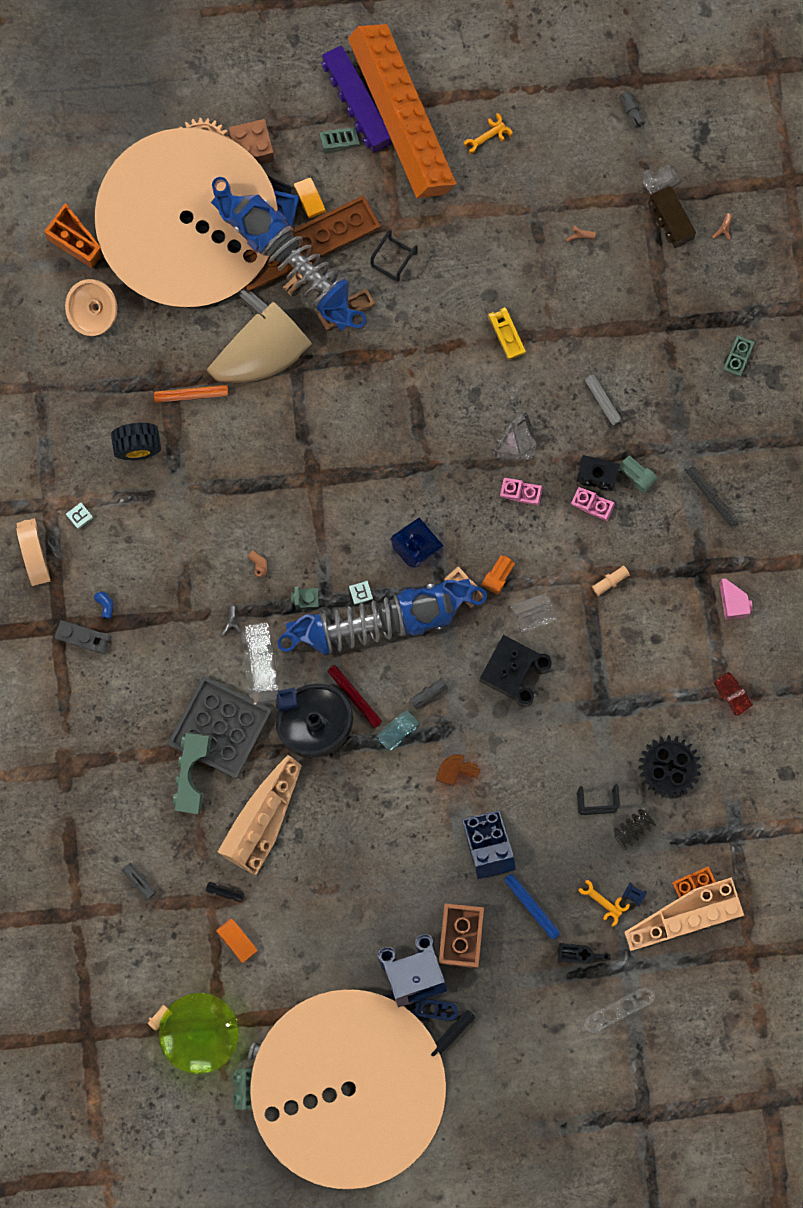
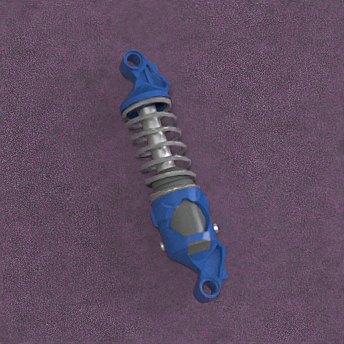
M217 177L213 180L212 189L215 198L211 203L219 210L222 219L232 225L235 232L240 233L255 252H259L262 256L268 255L270 257L269 262L275 260L277 263H282L278 267V271H281L289 263L294 269L287 275V279H291L296 272L301 274L303 278L295 285V288H299L307 280L312 286L305 292L304 297H307L314 289L321 294L313 302V305L317 307V310L320 311L325 320L334 323L342 331L346 327L354 329L365 327L367 319L364 313L348 309L349 282L344 278L336 280L338 271H331L326 274L329 268L328 262H323L317 266L320 254L309 256L311 245H305L300 248L302 237L293 236L294 230L281 212L275 211L269 202L264 200L259 194L247 196L232 195L230 184L224 177ZM220 182L226 183V188L223 191L217 190V185ZM308 248L307 253L303 256L300 252ZM317 257L316 261L312 265L309 261ZM326 265L324 271L321 274L318 271V269ZM335 274L331 282H329L327 278ZM357 315L363 317V322L360 325L353 323V318Z
M469 579L460 581L445 580L440 584H429L427 587L416 590L414 588L403 590L397 596L394 595L391 600L385 597L384 603L380 604L379 607L376 601L373 600V614L367 615L365 607L361 603L359 605L361 617L355 618L349 606L347 608L348 620L343 621L340 612L336 609V623L330 624L326 613H320V615L319 613L306 614L297 621L285 623L287 631L279 638L278 647L281 651L289 652L300 641H303L325 656L332 653L330 640L333 641L338 651L342 650V637H345L348 646L353 649L355 645L354 634H357L361 644L365 646L367 643L366 631H369L372 639L378 642L379 628H382L385 637L389 640L392 633H397L400 636L423 634L427 630L442 629L443 626L450 625L463 601L473 605H480L486 600L487 594L483 588L471 585ZM474 591H479L482 594L481 601L473 600L472 594ZM283 638H289L292 641L290 648L285 649L281 646Z

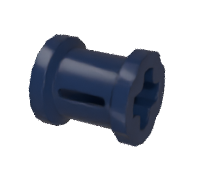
M630 882L622 898L635 902L636 906L639 907L647 891L639 890Z

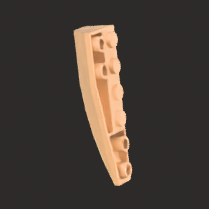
M287 755L270 773L237 817L218 850L220 855L253 875H257L276 842L302 767L301 764Z
M732 877L693 889L625 931L630 951L743 917L744 913Z

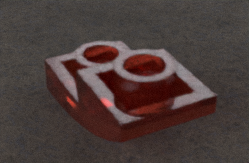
M727 672L713 682L721 698L726 699L734 715L739 716L753 706L743 688L730 672Z

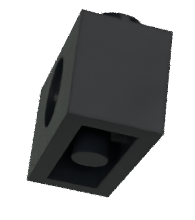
M583 455L576 481L580 482L583 486L594 485L604 491L613 490L620 464ZM600 471L602 477L596 478L593 472Z

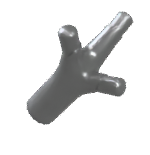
M229 606L228 621L222 632L223 636L231 627H234L237 632L241 631L236 621V606Z

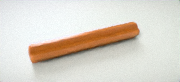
M227 385L154 392V400L158 403L228 396L229 392Z

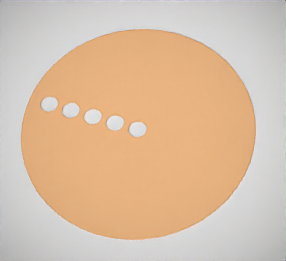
M176 128L157 132L139 140L115 160L106 173L98 192L95 207V228L101 251L107 263L119 279L129 288L147 299L161 304L176 307H198L231 297L242 290L258 275L269 256H262V254L256 252V261L253 263L246 262L243 258L244 252L253 249L247 244V240L240 233L235 232L232 225L222 219L219 210L211 203L215 198L212 182L217 177H224L230 184L232 195L247 196L259 194L264 200L269 202L275 211H278L276 197L267 174L245 148L215 132L195 128ZM220 182L217 185V190L223 191L226 188V183ZM183 211H190L193 214L194 218L191 223L184 224L181 222L180 214ZM201 220L209 224V230L204 234L196 230V224ZM221 230L224 232L225 240L222 243H215L212 240L211 236L214 231ZM231 240H237L241 243V250L239 252L231 253L228 250L227 245Z
M330 991L313 996L297 1004L286 1012L268 1032L256 1055L252 1070L251 1105L256 1125L264 1142L274 1156L293 1173L325 1187L337 1189L364 1188L382 1183L400 1174L412 1165L428 1147L437 1131L444 1110L446 1098L445 1071L440 1053L438 1052L434 1057L431 1056V1053L437 1048L432 1036L419 1019L404 1006L398 1008L394 1000L368 991ZM351 1081L355 1084L356 1091L352 1096H345L342 1093L341 1087L343 1083ZM329 1087L337 1092L335 1101L331 1103L325 1102L322 1098L323 1091ZM307 1094H314L318 1099L317 1106L313 1109H308L303 1104V1099ZM289 1100H294L298 1103L299 1109L294 1115H288L284 1111V1105ZM271 1106L276 1107L280 1113L279 1118L273 1122L265 1118V1110Z

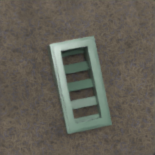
M355 127L319 133L324 154L360 145ZM348 134L352 135L353 141H349ZM344 135L346 142H342L341 136ZM335 137H337L339 143H335ZM327 139L331 140V144H328Z

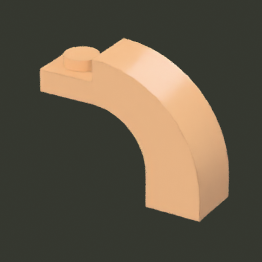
M35 518L16 523L18 540L31 585L35 586L50 582L49 570L42 551Z

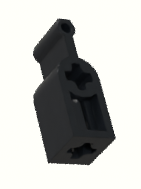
M566 943L558 944L557 962L585 965L592 959H599L603 962L610 960L611 955L609 953L595 954L589 946ZM583 950H586V954H589V957L585 958V960H582V956H579V953H582Z

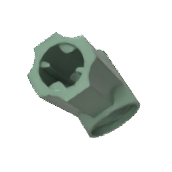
M630 455L619 466V470L633 481L634 486L642 493H646L658 480L657 476L650 469L643 468Z

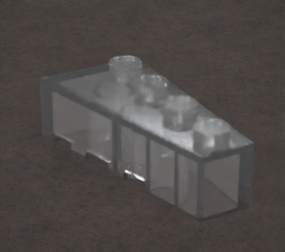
M268 623L245 625L244 632L241 633L242 644H246L247 649L243 653L244 661L248 662L249 669H246L247 680H251V687H248L249 699L253 698L254 705L277 702L278 685L276 684L275 669L272 668L274 663L273 654L270 652L271 641Z

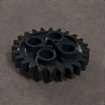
M670 735L667 736L666 741L661 736L659 743L656 740H652L653 747L647 744L648 752H641L645 758H639L638 760L643 763V765L638 766L639 770H643L639 777L646 778L642 784L649 783L647 790L649 791L654 788V795L661 792V798L668 794L669 799H672L674 793L679 798L681 791L686 795L688 793L686 788L692 790L694 787L691 782L697 784L698 780L695 776L701 775L700 772L696 771V769L702 767V765L696 764L700 760V757H694L697 750H690L692 744L685 746V739L681 743L678 742V736L675 737L674 741H671ZM664 751L667 754V759H659L657 753ZM677 756L685 757L686 764H679L676 760ZM653 762H657V763L662 764V765H665V766H660V765H657V766H656V765H653ZM668 763H671V767L678 769H686L687 772H682L677 769H672L671 771H668V767L666 766L668 765ZM654 770H660L663 773V777L661 779L655 778L653 775ZM674 774L680 775L682 782L675 783L672 780V776Z

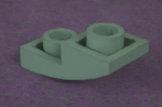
M737 335L723 370L741 376L755 342Z

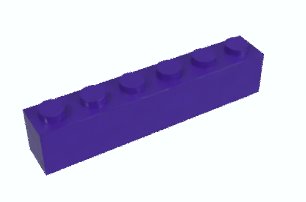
M342 45L322 54L321 66L325 73H329V80L333 88L336 87L339 91L337 94L342 103L345 102L348 116L350 118L353 117L355 120V128L358 133H362L366 148H370L372 153H375L391 145L392 140L383 119Z

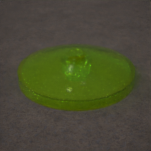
M192 993L174 1001L165 1011L159 1026V1042L165 1057L178 1069L192 1074H205L222 1067L234 1054L239 1040V1026L232 1009L220 998L207 993Z

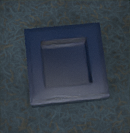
M295 687L276 692L279 711L299 707Z

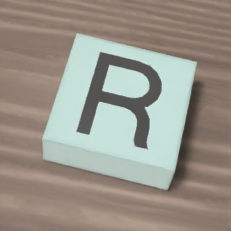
M79 503L66 513L78 530L93 519L82 503Z
M368 581L349 586L354 605L373 600Z

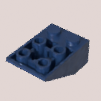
M500 810L462 819L477 879L516 870L514 855Z

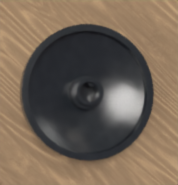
M309 684L296 689L299 707L285 711H279L278 709L276 730L280 740L289 751L301 757L317 758L334 752L346 741L353 725V712L347 698L338 689L326 684Z

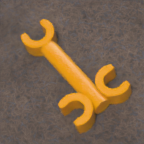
M496 114L498 122H493L490 118L488 119V125L492 129L474 140L467 139L464 141V147L468 145L473 146L469 150L470 155L476 152L477 146L498 134L501 142L504 141L503 133H507L510 137L512 136V130L504 125L500 114Z
M586 880L584 883L589 886V890L584 891L580 888L578 890L579 893L589 895L606 908L609 912L604 915L603 920L605 921L609 916L613 917L614 922L611 926L614 927L618 923L619 916L622 912L629 909L630 904H627L625 908H621L619 902L622 898L619 897L615 901L614 906L593 889V885L589 880Z

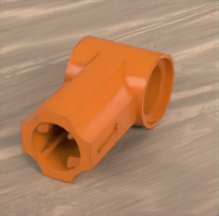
M501 555L491 572L489 571L484 578L481 586L498 595L515 563L510 558Z

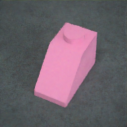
M726 578L721 579L719 585L725 620L748 617L750 611H753L752 601L748 600V595Z

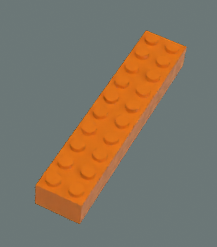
M388 25L358 26L348 37L349 43L416 198L446 195L456 185V181Z

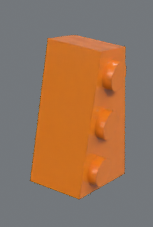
M65 202L45 229L46 239L93 269L103 255L101 247Z

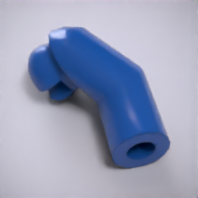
M103 591L97 592L94 599L103 606L102 618L111 619L113 610L112 599Z

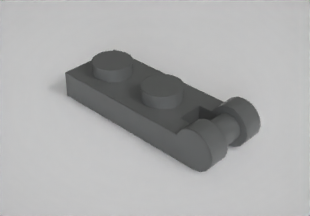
M60 620L54 638L105 655L107 643L110 642L112 636ZM96 638L100 639L99 645H94Z

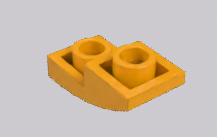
M311 178L294 184V188L308 218L326 212Z

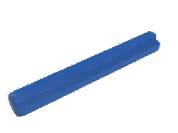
M513 874L508 875L504 881L552 940L558 937L560 932L515 876Z

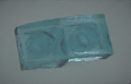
M405 710L390 722L376 738L390 751L401 743L406 735L419 726V722Z

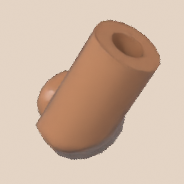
M252 550L248 558L255 563L254 573L257 577H264L267 574V560Z

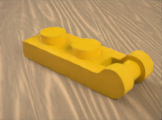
M506 307L501 308L499 312L489 313V321L496 332L508 361L526 354ZM503 318L504 322L499 323L498 320Z

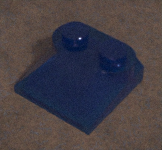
M420 517L390 538L393 549L412 568L419 567L423 561L444 546Z

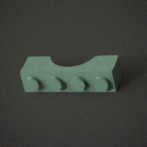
M188 732L182 737L181 747L184 748L183 756L180 755L178 767H181L180 775L176 777L178 791L177 794H174L173 798L175 811L199 814L202 811L204 793L199 791L193 784L191 771L198 759L210 754L212 735Z

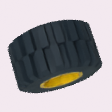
M145 422L122 425L111 432L114 457L118 459H145L161 451L159 430L155 424Z

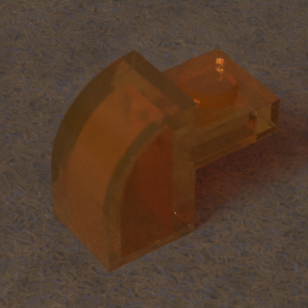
M451 755L442 762L436 776V781L454 787L459 773L478 779L481 769L477 768L478 765L472 762L463 763L465 755Z

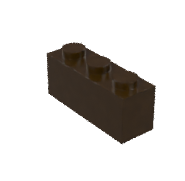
M671 185L650 195L649 208L652 212L656 213L658 217L657 222L661 228H664L668 243H672L673 247L676 248L693 240L696 231Z

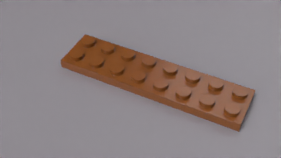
M363 195L293 229V236L302 237L300 248L305 245H311L309 256L320 254V258L381 229V226ZM308 248L305 249V250H303V251H301L300 253H301L303 256H305V254L307 253ZM250 250L243 254V258L246 262L253 263L257 259V253L254 250ZM269 257L258 275L245 287L248 292H252L289 274L294 268L288 263L281 271H278V267L282 263H277L275 260L269 262ZM317 257L311 259L309 262L316 261Z

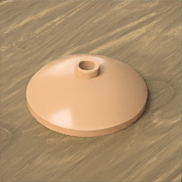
M87 279L76 283L70 289L65 302V311L68 321L76 331L83 335L96 336L105 333L114 324L117 316V301L112 290L105 283L95 279Z

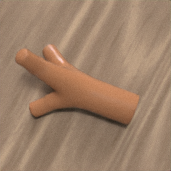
M726 213L720 229L712 236L713 239L722 233H725L727 240L731 239L729 227L733 218L732 214Z
M574 226L573 231L576 234L568 237L566 241L569 242L576 238L595 239L596 232L581 230Z

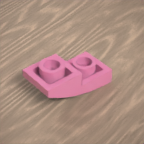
M504 478L500 497L539 506L543 487L523 483L522 480Z
M578 487L571 505L597 518L608 521L615 503L597 496L594 492Z

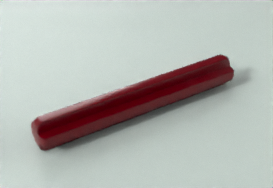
M336 665L331 666L328 669V673L374 728L381 725L382 720Z

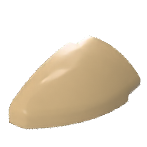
M272 302L261 315L256 314L208 367L207 372L216 381L221 383L258 381L271 377L291 366L312 343L292 319L276 303Z

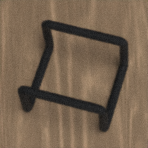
M388 230L372 254L370 265L384 275L399 282L400 274L412 255L418 254V246L415 245L413 249L392 238V231ZM387 238L410 252L399 268L397 277L374 264V258Z
M615 784L612 788L613 805L585 807L583 786H580L577 790L578 812L580 815L615 813L620 807L618 784Z

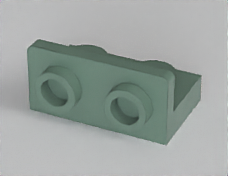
M235 1069L232 1078L235 1085V1093L232 1099L235 1110L252 1109L250 1090L253 1069Z

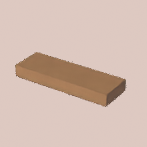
M367 288L348 298V309L363 313L376 306ZM318 313V317L326 331L336 327L334 323L325 320L321 313Z

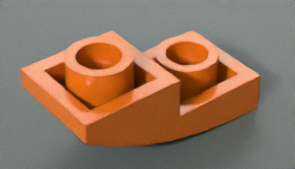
M708 866L672 883L680 898L693 889L715 883L716 880Z
M232 918L216 930L226 946L230 947L241 963H244L258 951Z

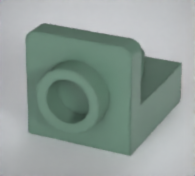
M295 587V592H291V604H295L296 609L319 608L318 588L299 589V587Z

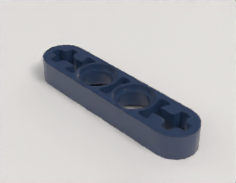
M388 994L385 996L387 998H393V1000L396 1002L393 994ZM422 999L414 1002L416 1008L411 1012L417 1017L452 1021L458 1015V1008L453 1003ZM428 1003L435 1006V1012L432 1015L424 1012V1006ZM438 1004H441V1009L445 1010L448 1006H451L455 1014H451L450 1018L447 1017L446 1013H440L441 1017L436 1016Z

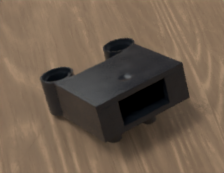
M503 635L479 682L515 700L520 707H528L533 702L534 693L528 687L519 688L532 664L537 673L545 674L551 668L552 659L547 654H539ZM545 660L548 666L541 668L538 665V661ZM527 693L530 696V700L522 701L520 694Z

